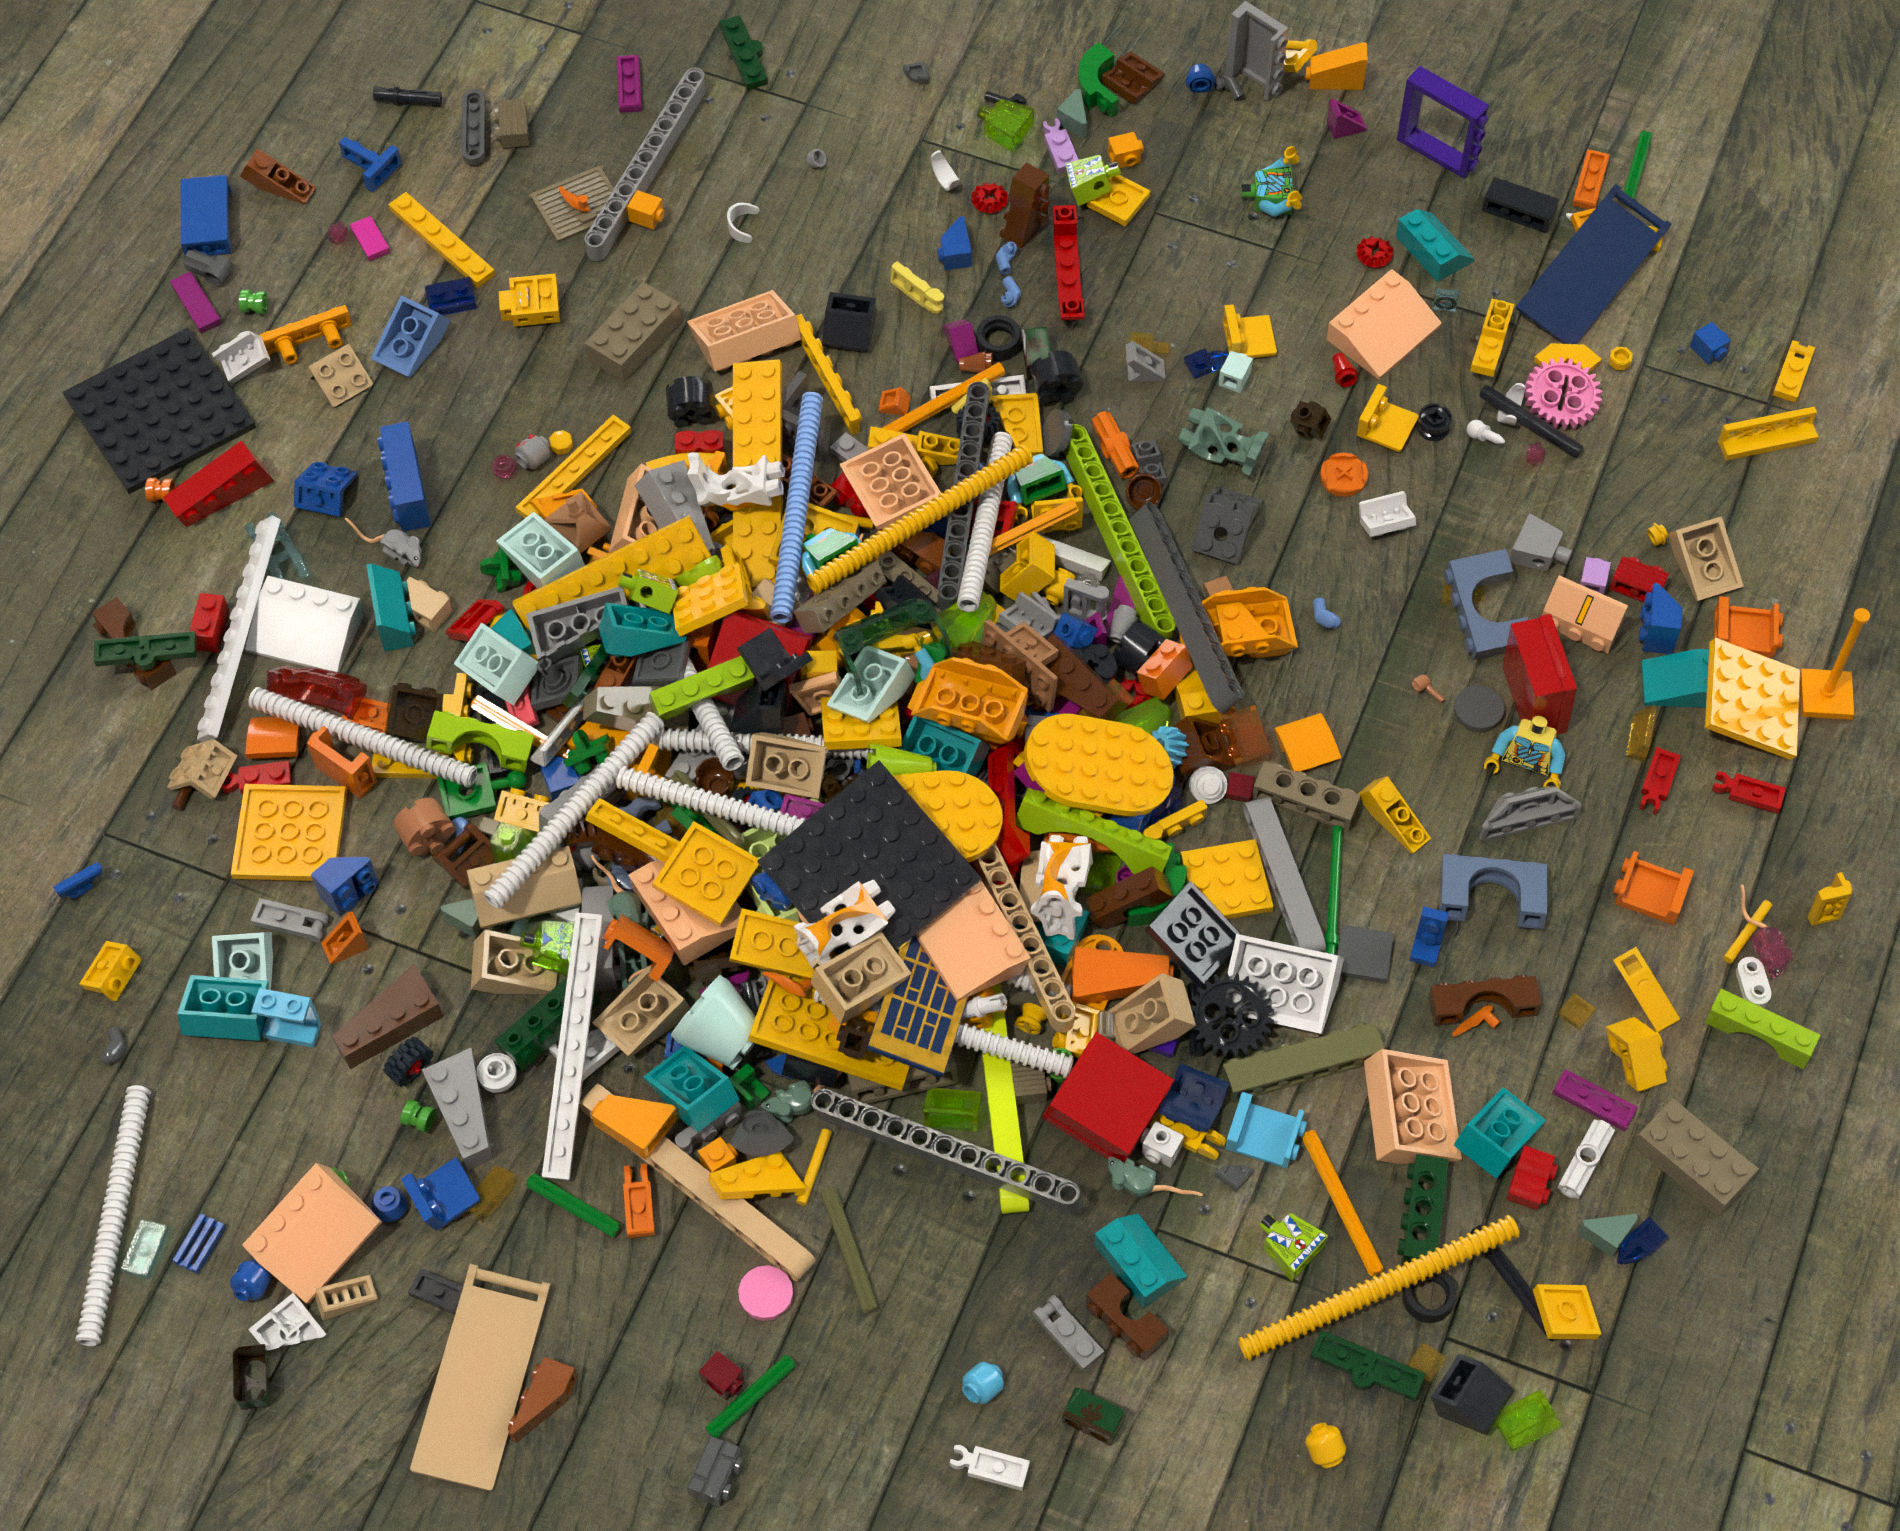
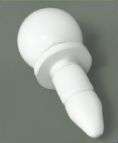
M1473 420L1467 425V434L1471 438L1479 439L1480 441L1489 440L1495 444L1505 443V440L1499 434L1492 432L1490 426L1485 425L1480 420Z

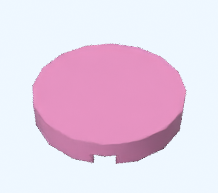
M769 1265L759 1266L749 1271L742 1278L738 1289L739 1302L744 1311L752 1318L761 1321L775 1320L780 1317L781 1314L790 1308L794 1297L792 1282L788 1275L779 1268Z

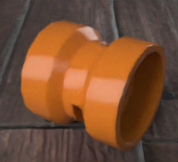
M148 478L145 485L146 500L148 502H156L162 499L166 502L163 497L176 488L174 479L166 478L163 481H159L157 478Z

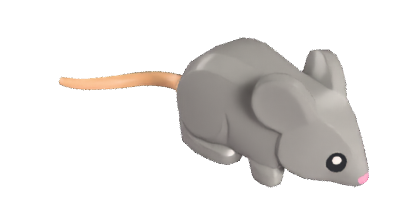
M345 518L357 534L366 542L376 543L380 541L384 545L383 552L394 560L398 558L399 563L403 566H406L407 562L411 566H419L422 549L419 546V539L417 537H409L405 532L395 529L370 539L364 536L353 522Z

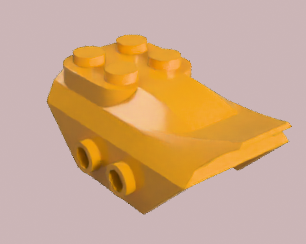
M1248 587L1243 590H1224L1214 593L1202 601L1226 656L1239 657L1248 654L1253 658L1285 655L1292 649L1298 648L1286 596L1266 587ZM1241 602L1269 635L1225 640L1222 642L1215 611L1216 605ZM1179 632L1180 643L1182 645H1185Z
M952 657L932 665L928 677L917 684L907 708L912 710L911 715L936 721L943 726L959 727L974 737L1004 744L1010 742L1016 735L1025 713L1028 689L994 665H982L968 658L959 659Z

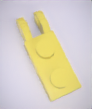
M898 261L892 265L890 282L920 306L931 311V313L939 314L943 311L942 303L945 298L943 292L941 293L937 288H931L926 281L918 278L909 268L904 267Z

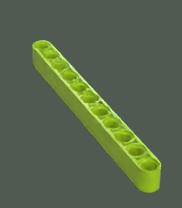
M1072 424L1071 439L1066 450H1064L1066 459L1078 485L1083 490V496L1118 572L1123 578L1140 619L1164 635L1166 639L1171 640L1176 623L1086 429L1081 425Z

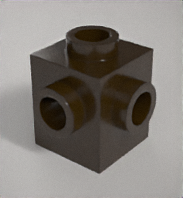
M1300 401L1297 408L1291 413L1290 422L1298 435L1306 438L1312 436L1322 439L1331 421V417L1320 404L1313 401L1309 403Z
M855 1017L854 1020H848L845 1026L840 1025L836 1038L837 1041H840L838 1051L851 1058L864 1059L868 1051L867 1045L874 1026L869 1025L870 1022L859 1017ZM854 1034L862 1036L863 1038L858 1039L854 1036Z

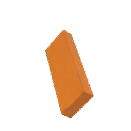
M1587 150L1572 206L1584 209L1596 207L1610 154Z

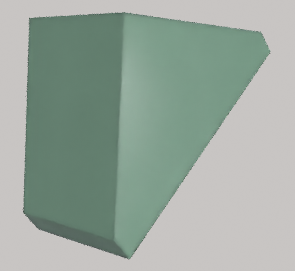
M1076 89L1057 108V118L1060 121L1061 127L1084 139L1087 135V121L1081 89Z
M473 899L441 906L445 922L473 938H476L482 929L479 925Z
M618 940L622 989H626L638 977L635 976L629 982L628 980L631 975L648 967V958Z
M1637 1214L1583 1220L1578 1230L1579 1235L1613 1257L1633 1230L1638 1217Z

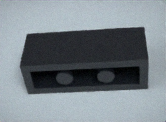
M1494 177L1484 197L1482 211L1547 234L1555 217L1559 199Z

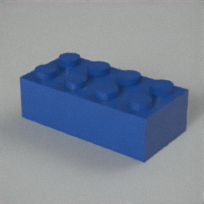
M409 422L380 427L381 437H377L382 454L381 461L386 475L385 482L387 490H389L388 497L395 524L400 523L403 532L431 526Z

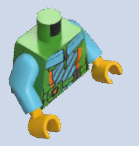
M1293 146L1286 148L1284 151L1285 158L1281 157L1272 165L1256 171L1253 184H1241V198H1254L1256 211L1277 217L1281 214L1292 215L1293 208L1300 209L1302 203L1299 200H1302L1303 197L1298 191H1293L1291 166H1289V163L1297 164L1300 157L1297 155L1298 151Z

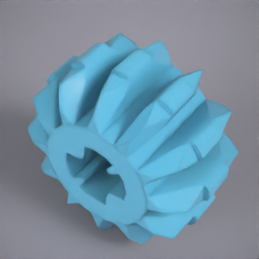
M1160 726L1158 730L1152 731V736L1167 752L1173 769L1177 765L1183 764L1182 757L1188 756L1185 753V748L1189 746L1185 742L1187 736L1181 733V730L1172 726Z

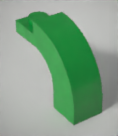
M1098 42L1083 55L1080 61L1078 89H1081L1083 103L1089 110L1097 106L1101 112L1113 118L1118 114L1119 98L1100 83L1102 74L1114 68V54Z
M1166 843L1172 846V849L1164 867V874L1167 876L1174 898L1185 886L1187 866L1180 865V854L1175 852L1174 843ZM1173 898L1153 908L1137 905L1127 909L1128 926L1150 924Z

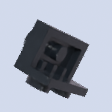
M898 575L892 586L878 588L874 595L880 601L883 608L892 611L898 616V620L907 626L925 623L936 605L931 598L904 575Z

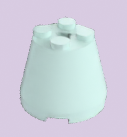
M719 975L701 994V997L692 1008L687 1011L673 1030L671 1036L678 1044L734 1070L742 1060L740 1054L746 1056L755 1045L753 1042L748 1041L756 1016L731 982Z

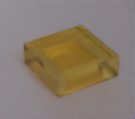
M1573 993L1558 1012V1016L1580 1030L1596 1008Z
M1422 1342L1408 1363V1366L1426 1373L1424 1378L1432 1382L1445 1362L1446 1356Z

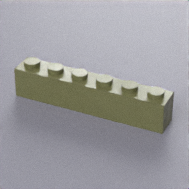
M1375 1022L1370 1024L1359 1023L1353 1026L1352 1029L1345 1031L1334 1030L1329 1032L1327 1036L1319 1038L1308 1037L1298 1044L1291 1045L1288 1043L1269 1052L1264 1050L1255 1052L1251 1057L1243 1059L1239 1057L1232 1058L1223 1064L1222 1077L1224 1081L1230 1083L1228 1094L1231 1102L1234 1103L1240 1100L1242 1092L1256 1097L1364 1067L1366 1059L1379 1050L1385 1049Z

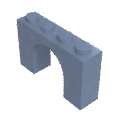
M1507 549L1451 560L1444 570V580L1447 585L1450 584L1452 591L1450 595L1453 607L1457 608L1459 614L1457 617L1460 630L1464 631L1466 637L1464 639L1465 649L1467 653L1471 654L1472 660L1504 654L1510 625L1528 620V617L1505 622H1491L1481 617L1473 606L1472 593L1475 589L1483 585L1509 580L1513 569Z
M1443 854L1440 866L1439 910L1449 913L1448 920L1465 922L1468 909V891L1481 883H1495L1504 886L1514 895L1517 902V927L1544 928L1547 916V864Z

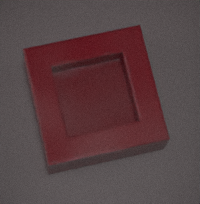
M1230 772L1225 798L1250 802L1255 777Z

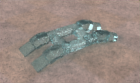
M271 512L267 515V518L272 515L277 517V515L274 512ZM280 520L274 543L281 541L285 550L273 556L270 555L267 568L272 577L284 579L277 564L291 558L301 579L305 580L311 575ZM249 522L245 525V530L254 543L257 535L255 533L256 527L253 523Z

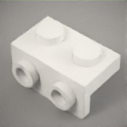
M250 331L238 334L235 339L221 345L218 350L212 353L214 359L221 361L226 377L231 383L239 381L270 361L262 337Z
M1404 491L1359 503L1360 524L1370 537L1381 536L1384 533L1404 530L1407 527L1416 525V517L1407 506Z

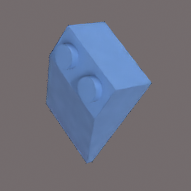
M401 295L370 359L410 378L440 343L451 320Z

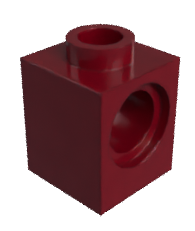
M718 1350L699 1370L701 1381L725 1400L731 1394L735 1396L744 1385L743 1371Z

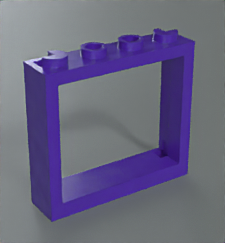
M1419 66L1406 81L1397 141L1465 179L1470 172H1475L1476 166L1480 163L1478 157L1483 149L1481 143L1486 134L1484 128L1489 119L1487 117L1489 104ZM1423 94L1470 120L1463 153L1417 128Z

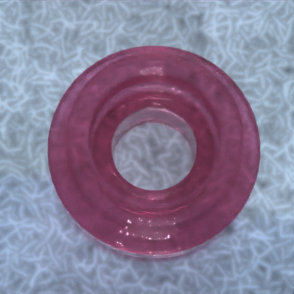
M339 221L337 224L333 223L328 231L330 242L340 244L345 238L348 228L344 226L343 222Z
M1540 442L1529 444L1526 457L1527 463L1538 466L1539 462H1543L1545 457V448H1542Z
M499 455L492 463L494 475L500 478L509 477L516 470L515 461L508 455Z

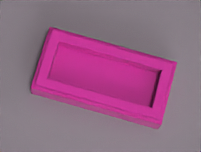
M371 216L350 224L354 236L369 261L390 253L386 241Z

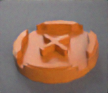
M1343 452L1333 454L1328 460L1323 462L1320 480L1328 492L1335 496L1348 497L1354 496L1364 489L1369 472L1363 460L1361 462L1354 454Z

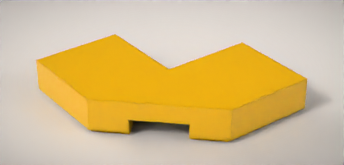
M1553 343L1548 345L1534 358V362L1539 366L1543 361L1548 365L1551 358L1555 363H1558L1560 357L1563 358L1564 363H1568L1569 359H1572V365L1576 366L1577 363L1581 362L1580 368L1582 370L1589 367L1588 373L1600 365L1602 360L1585 345Z

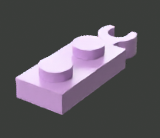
M1056 118L1055 126L1053 127L1048 126L1047 122L1044 121L1043 131L1045 133L1044 141L1059 174L1067 172L1066 163L1079 159L1067 130H1060V121Z

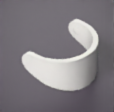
M935 151L931 155V164L940 185L946 191L962 185L941 151Z
M736 203L729 208L727 212L728 230L735 240L744 243L752 241L751 235L739 231L732 223L738 216L743 214H758L759 208L749 203Z
M1516 383L1505 396L1521 406L1526 386L1522 383ZM1500 409L1498 410V422L1516 425L1517 418L1515 416L1507 415Z

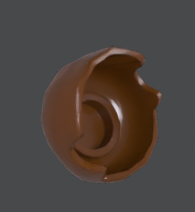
M1140 473L1134 475L1128 481L1125 494L1128 503L1136 510H1139L1146 502H1151L1157 506L1162 496V488L1159 480L1152 474Z
M712 757L703 760L695 770L696 786L699 789H704L705 792L712 791L713 795L719 793L720 797H723L724 795L727 796L734 786L733 771L725 770L719 758Z

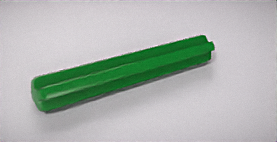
M1643 130L1640 133L1623 192L1633 199L1635 198L1652 139L1650 131Z
M536 1173L531 1174L526 1184L529 1189L607 1235L615 1237L620 1231L621 1226L619 1222Z
M784 1355L706 1425L707 1433L712 1437L718 1438L795 1368V1362L791 1357Z

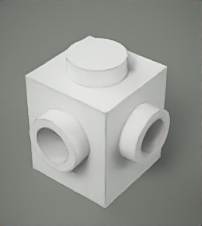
M1155 1121L1151 1129H1145L1140 1139V1142L1143 1143L1142 1154L1153 1163L1158 1164L1160 1162L1171 1168L1182 1148L1184 1135Z

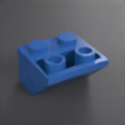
M1653 583L1651 592H1646L1644 605L1641 607L1640 620H1643V626H1640L1638 640L1643 641L1642 651L1672 654L1681 630L1682 607L1660 584Z
M368 857L329 858L311 874L319 897L340 917L345 912L351 911L360 899L365 895L371 894L379 884L371 860Z

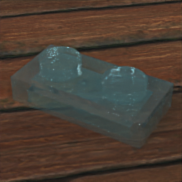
M141 1219L121 1271L125 1274L149 1280L169 1231L168 1227Z

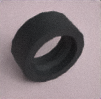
M1004 315L990 316L981 321L977 327L976 344L978 351L993 353L994 361L1010 359L1020 349L1021 330L1012 318ZM996 330L1004 331L1012 336V341L1001 346L992 345L985 340V336Z
M1442 1270L1440 1274L1434 1273L1432 1278L1425 1277L1426 1281H1433L1439 1284L1445 1291V1302L1438 1309H1425L1418 1305L1413 1297V1290L1416 1285L1410 1284V1288H1403L1402 1301L1405 1309L1413 1318L1420 1322L1435 1323L1442 1321L1450 1314L1456 1302L1457 1289L1455 1283Z

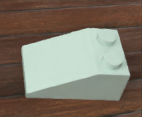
M535 512L496 541L537 588L585 566L579 550Z
M483 623L479 625L454 665L485 688L513 706L538 670V661Z
M865 644L826 705L828 708L870 723L904 695L916 675L906 659Z
M272 932L212 936L214 977L268 980L269 990H271L273 966Z

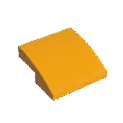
M1322 713L1274 728L1281 751L1285 752L1290 769L1294 772H1302L1341 759L1335 739Z

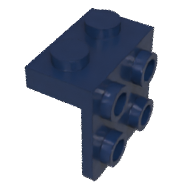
M1180 1063L1171 1089L1160 1105L1158 1112L1171 1121H1178L1190 1126L1195 1131L1208 1132L1222 1108L1230 1083Z

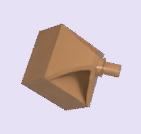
M582 491L574 497L568 498L565 504L544 519V521L579 550L581 556L587 553L589 547H594L605 539L612 530V527Z

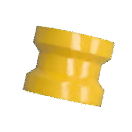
M1024 1003L1021 1008L1022 1015L1017 1018L1015 1025L1026 1033L1037 1035L1042 1029L1041 1022L1046 1019L1045 1012L1042 1007L1036 1004Z

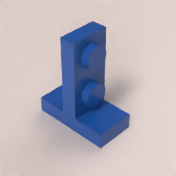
M346 137L339 142L343 158L366 170L362 175L366 189L374 192L402 164L399 149L393 145H390L379 156L375 151H369L362 147L359 142L352 141Z
M1423 906L1409 961L1435 968L1449 913Z

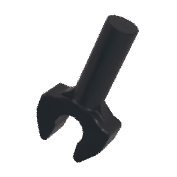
M987 91L984 99L1005 106L1007 108V115L1012 117L1022 115V108L1020 107L1026 108V99L1017 93L1011 98H1007Z

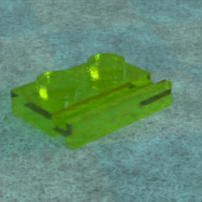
M1096 852L1093 854V864L1090 866L1085 887H1079L1078 890L1097 893L1114 885L1116 873L1120 868L1122 860L1116 853Z
M1541 1389L1506 1406L1494 1423L1505 1442L1507 1441L1512 1453L1560 1429L1562 1426Z

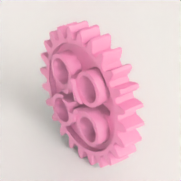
M1560 357L1558 363H1555L1551 358L1548 365L1543 361L1540 367L1535 366L1533 372L1529 374L1524 397L1528 398L1526 406H1532L1530 412H1537V417L1546 419L1545 422L1548 424L1552 422L1554 428H1557L1559 424H1562L1564 430L1567 429L1568 424L1573 429H1576L1578 423L1584 426L1587 420L1591 421L1594 414H1597L1602 402L1600 398L1602 390L1598 389L1601 383L1593 382L1596 374L1588 375L1589 367L1582 370L1580 368L1581 362L1575 366L1572 365V359H1569L1568 363H1564L1563 358ZM1565 377H1568V383L1564 393V401L1562 403L1561 411H1559L1558 404L1562 395L1561 389L1563 387Z

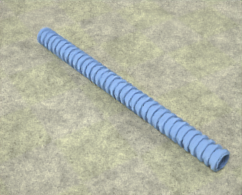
M806 392L801 398L794 446L795 451L793 453L794 457L785 509L786 514L783 522L784 527L782 529L783 533L772 599L773 605L771 606L770 613L771 619L778 623H788L793 618L792 613L794 611L793 607L802 554L801 548L803 547V535L805 532L812 483L811 478L813 476L812 472L819 433L818 428L820 426L819 422L823 397L815 392Z

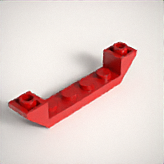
M1076 205L1053 206V241L1059 316L1061 320L1085 319L1077 245Z
M1024 738L1007 743L988 755V787L997 796L1003 815L1001 832L995 843L1010 867L1030 856V836L1016 826L1015 781L1013 772L1016 765L1013 761L1024 751Z

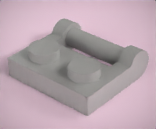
M1068 578L1064 585L1063 612L1085 620L1099 612L1104 624L1108 615L1105 609L1109 590L1105 586L1095 588L1081 580ZM1090 599L1096 601V610L1090 609Z

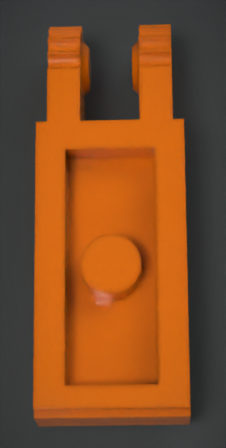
M647 1163L641 1164L640 1167L642 1182L632 1183V1169L630 1165L624 1166L625 1184H623L628 1238L655 1235L652 1191Z

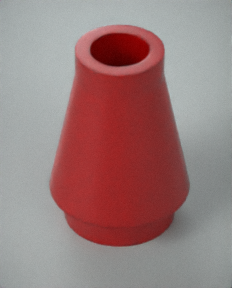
M1336 353L1332 357L1335 381L1342 387H1350L1356 383L1358 372L1344 353Z

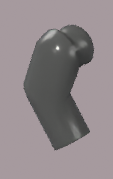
M1222 75L1216 79L1214 86L1217 90H1230L1234 100L1244 97L1245 94L1235 77Z
M113 1027L107 1031L110 1044L100 1056L102 1063L105 1065L117 1062L126 1051V1044L119 1027Z

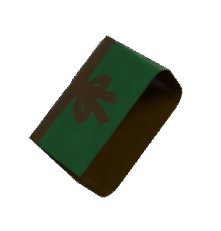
M1047 326L1021 329V345L1028 380L1032 379L1030 368L1033 362L1039 357L1042 360L1049 357L1048 353L1051 352Z
M265 1344L241 1346L233 1352V1397L241 1410L270 1407L269 1354ZM254 1360L261 1361L265 1365L264 1374L257 1379L249 1378L245 1372L246 1366ZM260 1387L265 1391V1395L261 1399L246 1401V1394L251 1388Z
M1075 1387L1063 1412L1062 1423L1111 1446L1126 1419V1412L1123 1418H1121L1125 1410Z

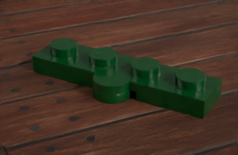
M740 15L719 20L720 29L746 90L768 85V78L759 60L763 54L762 43L758 40L750 39Z
M195 631L94 640V663L96 667L136 663L139 669L147 671L156 665V661L197 657V636Z
M603 642L562 701V704L569 709L575 701L581 703L588 693V690L585 689L586 685L592 686L600 675L597 669L599 667L603 669L608 663L611 656L606 653Z
M1323 1330L1320 1331L1310 1358L1352 1375L1351 1382L1358 1390H1367L1373 1384L1414 1402L1426 1374Z

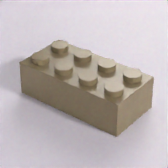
M642 282L585 342L587 360L625 382L682 321L680 303L647 283Z
M1674 1098L1638 1134L1633 1147L1717 1217L1753 1181L1759 1168Z

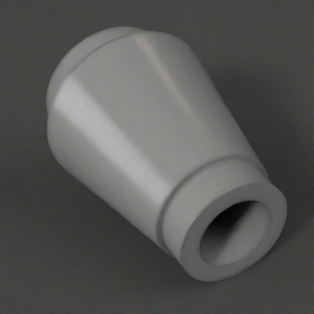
M1119 605L1118 609L1114 610L1109 636L1111 641L1121 644L1120 640L1123 635L1137 621V611L1126 605Z

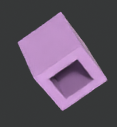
M1586 557L1580 585L1604 594L1611 562L1603 561L1599 558Z

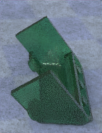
M912 598L839 628L834 633L833 641L835 648L858 696L863 694L858 672L850 655L868 645L914 626L930 622L947 658L953 657L948 634L934 606L929 601L921 598Z

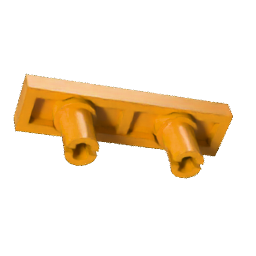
M346 305L317 315H312L306 319L289 323L286 326L266 331L259 336L263 339L268 355L280 351L285 364L290 365L298 360L293 346L325 336L329 347L336 349L342 345L338 331L352 326V322Z

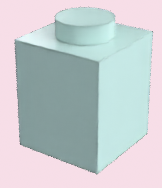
M1230 351L1220 370L1219 386L1241 393L1251 374L1253 358L1243 353Z

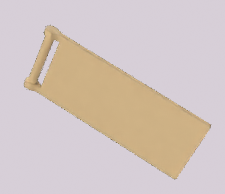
M469 1265L411 1463V1472L486 1491L493 1490L509 1434L508 1425L515 1413L551 1283L542 1281V1284L479 1269L478 1265ZM475 1279L537 1294L538 1299L536 1302L476 1287L473 1284Z

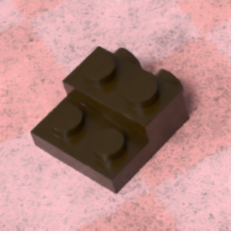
M408 683L393 685L389 691L386 713H388L385 727L386 736L391 735L397 738L426 743L434 711H441L443 694L436 693V689L423 687L421 690L414 689Z
M732 949L709 951L689 963L691 982H702L703 986H709L719 975L722 976L723 968H727L729 972L743 969V964L729 961Z

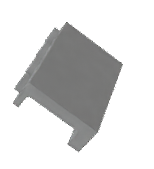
M1244 1L1231 13L1225 75L1235 77L1242 72L1265 87L1264 99L1266 101H1269L1273 96H1277L1283 87L1282 77L1285 71L1284 61L1286 59L1285 52L1288 43V27L1247 1Z

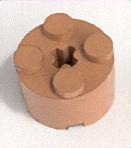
M422 798L415 801L416 806L408 809L407 806L402 809L396 816L393 825L412 856L428 853L433 855L437 851L441 852L444 849V843L456 829L440 804L434 798Z

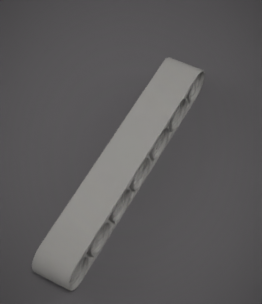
M1265 797L1244 803L1243 810L1253 839H1256L1262 863L1294 946L1319 952L1326 951L1322 930L1271 799Z

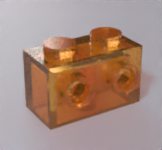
M1255 705L1245 706L1219 716L1221 720L1220 729L1227 738L1229 744L1228 753L1235 764L1244 763L1271 753Z

